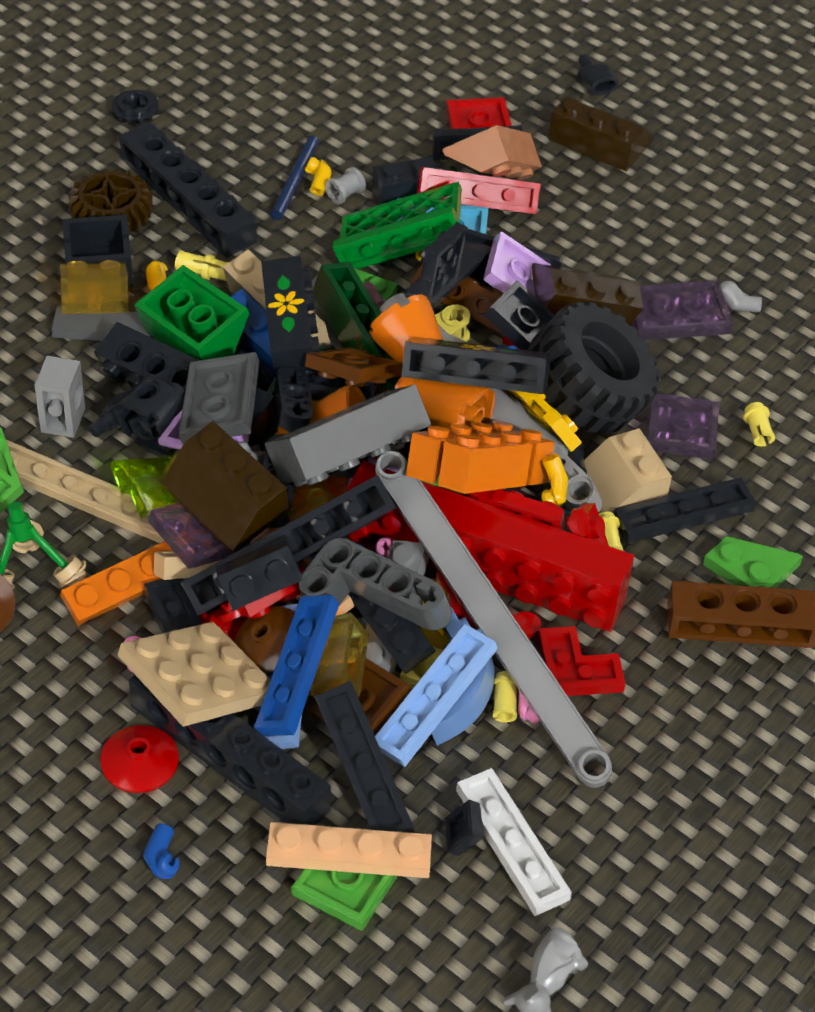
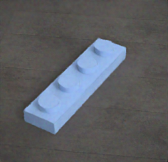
M464 624L375 736L381 752L405 767L498 649L496 642Z

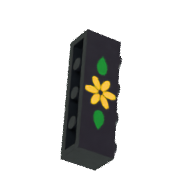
M301 255L261 261L270 351L275 376L277 377L278 369L284 366L311 369L305 367L306 354L321 350L318 336L312 337V334L318 333L315 313L309 314V311L315 310L313 291H306L307 288H312L310 268L303 269Z
M411 337L405 341L402 377L543 394L548 386L551 353Z

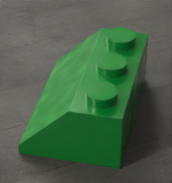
M185 265L178 268L134 304L147 333L158 341L200 361L233 356L249 316V311L246 307Z

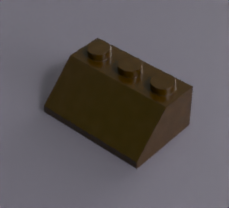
M565 97L552 111L548 140L627 172L651 144L654 136L645 128L628 120L581 103L576 99Z
M533 263L531 266L536 298L554 315L569 304L591 302L596 303L597 307L605 306L611 309V312L615 315L620 314L626 319L625 322L631 326L644 309L638 282L619 276Z
M214 421L185 441L161 482L162 487L232 554L242 549L289 511L287 487Z

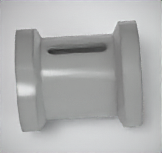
M349 167L346 169L345 174L340 177L328 179L325 189L329 198L339 205L344 203L346 197L353 193H362L366 189V183L362 173L357 168Z

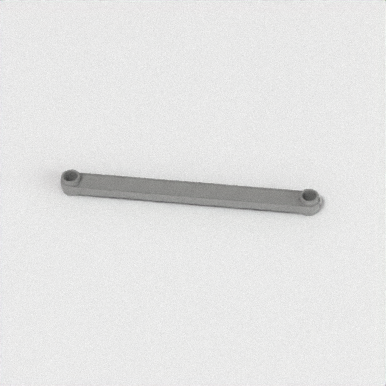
M396 451L383 453L377 460L376 474L380 477L393 503L477 628H481L485 636L496 642L498 649L495 655L579 780L591 788L604 786L612 775V763L609 756L420 480L406 476L407 460ZM391 466L401 468L395 474L384 473ZM590 762H598L605 767V771L601 775L591 776L585 772L584 767Z

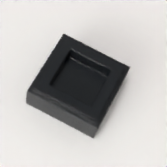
M469 799L445 817L448 853L460 856L484 838L480 803Z

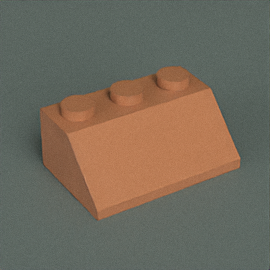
M498 125L443 149L444 155L479 172L493 174L494 177L504 176L505 179L515 178L521 181L534 175L533 171L542 167L531 133Z

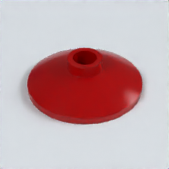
M147 725L130 726L116 732L103 746L100 756L101 770L107 781L122 791L130 793L150 792L162 787L174 776L179 764L178 748L172 737L159 728ZM138 750H143V751H144V752H142V753H134L135 751H138Z

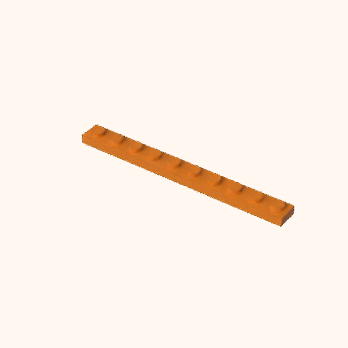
M329 476L327 479L312 485L304 484L298 487L294 485L291 517L287 524L345 493L348 478ZM200 524L62 589L60 596L75 623L79 626L144 595V583L160 580L161 578L154 575L155 552L218 548L225 551L227 548Z

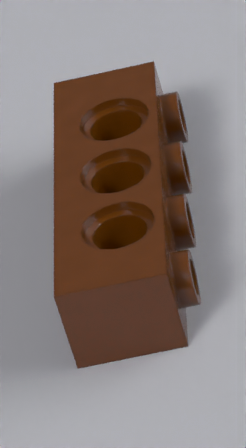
M672 581L667 601L668 638L804 648L815 647V591L767 588L764 586H739L725 583H697L692 581Z

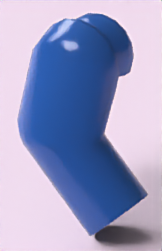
M163 823L156 824L143 852V859L155 877L170 879L179 870L180 863L178 857L173 859L172 854L167 850L174 835V830Z

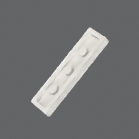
M490 768L457 782L456 791L463 803L469 799L480 803L483 835L533 915L537 916L570 901L571 890L493 769Z

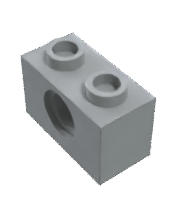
M46 356L35 382L41 433L74 438L85 411L81 363L77 360Z

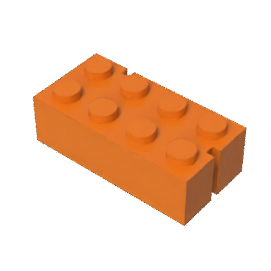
M492 421V425L473 422L471 427L451 424L450 429L428 426V431L412 432L406 476L433 484L437 482L439 474L438 486L464 494L526 486V484L548 483L549 477L542 459L553 454L555 441L542 438V432L532 429H521V432L512 430L513 424L503 421Z

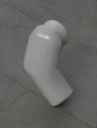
M725 281L719 286L718 294L730 310L761 311L762 297L746 296L737 284L732 281Z

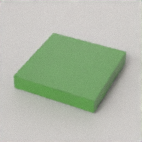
M304 869L291 887V895L363 931L398 876Z

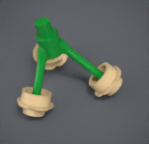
M12 502L7 506L9 529L7 530L5 544L0 556V574L8 580L12 589L15 588V585L12 583L15 574L6 569L12 548L18 553H26L29 550L32 552L36 551L41 547L59 565L53 573V576L59 581V587L71 586L86 577L87 572L84 570L86 561H80L75 555H71L64 560L42 537L44 535L42 527L30 520L29 514L24 512L21 502Z

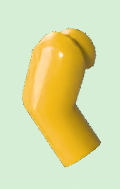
M311 157L305 167L306 172L314 174L310 192L316 196H323L326 190V181L332 175L331 168L324 160L321 159L319 161L315 157Z
M152 261L145 270L148 287L151 291L166 279L165 270L168 269L163 262Z
M551 454L543 458L542 462L552 489L544 490L541 493L543 501L552 502L560 508L566 502L568 476L559 454Z

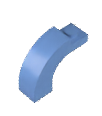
M452 607L451 621L444 627L450 641L464 624L470 627L465 617L458 619ZM481 628L478 629V630H476V631H478V632H480V633L483 634ZM492 657L431 733L437 746L467 729L486 707L494 685L495 671Z

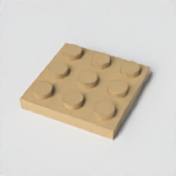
M214 622L123 642L120 644L118 657L183 727L261 706L271 681Z

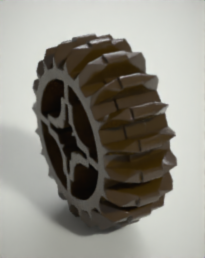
M105 169L103 173L93 171L91 177L82 176L81 182H74V188L70 190L68 209L71 218L127 215L130 235L131 231L139 233L140 227L147 226V222L153 212V197L147 182L141 181L140 176H132L130 171L120 173L118 169L114 172H108Z

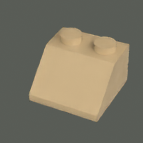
M640 428L607 438L584 460L587 475L593 480L602 498V508L599 513H614L616 508L668 496L672 476Z

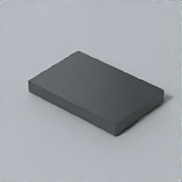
M256 352L190 362L179 429V438L182 444L212 421L218 424L231 437L251 434L259 359Z

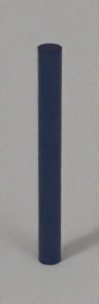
M308 137L271 212L273 219L281 220L305 172L308 160L313 156L319 143L317 137Z

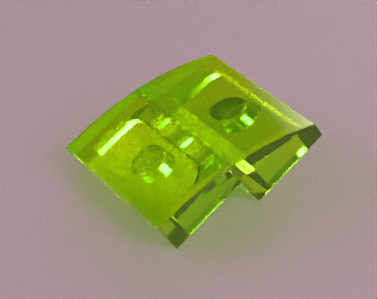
M172 457L113 460L109 464L121 495L131 494L140 518L190 514L161 485L162 480L174 462Z

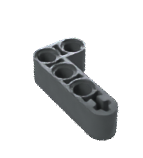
M335 538L326 543L302 573L303 580L299 581V587L304 596L333 595L341 604L351 591L428 630L442 629L450 623L452 618V609L440 584L344 538Z

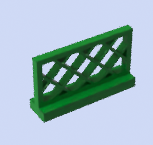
M459 181L344 215L342 217L340 237L333 241L332 247L339 263L350 262L354 269H359L424 250L427 245L433 244L441 232L447 231L456 222L460 223L462 188ZM431 207L434 208V209H432L430 212L425 213V212H427ZM402 216H405V217L402 218L400 221L396 222L399 218H401Z

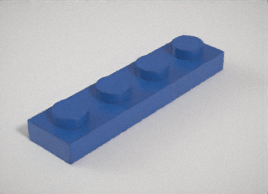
M333 595L300 597L254 726L263 736L295 735L340 604Z

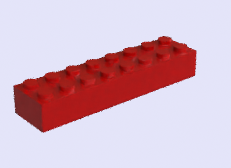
M363 461L348 485L346 492L377 475L376 465ZM386 469L384 471V473L387 474L397 473L389 469ZM421 481L495 591L517 598L524 603H531L553 611L555 614L587 623L591 627L612 632L626 601L635 555ZM397 507L393 512L346 537L357 543L376 545L377 541L384 537L390 538L393 541L419 542ZM429 557L427 567L437 570L436 565Z

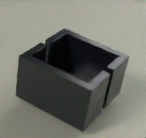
M127 215L62 219L68 291L133 287Z

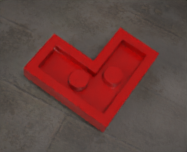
M576 626L539 628L538 641L541 657L567 696L624 692L626 683L619 653L582 656Z

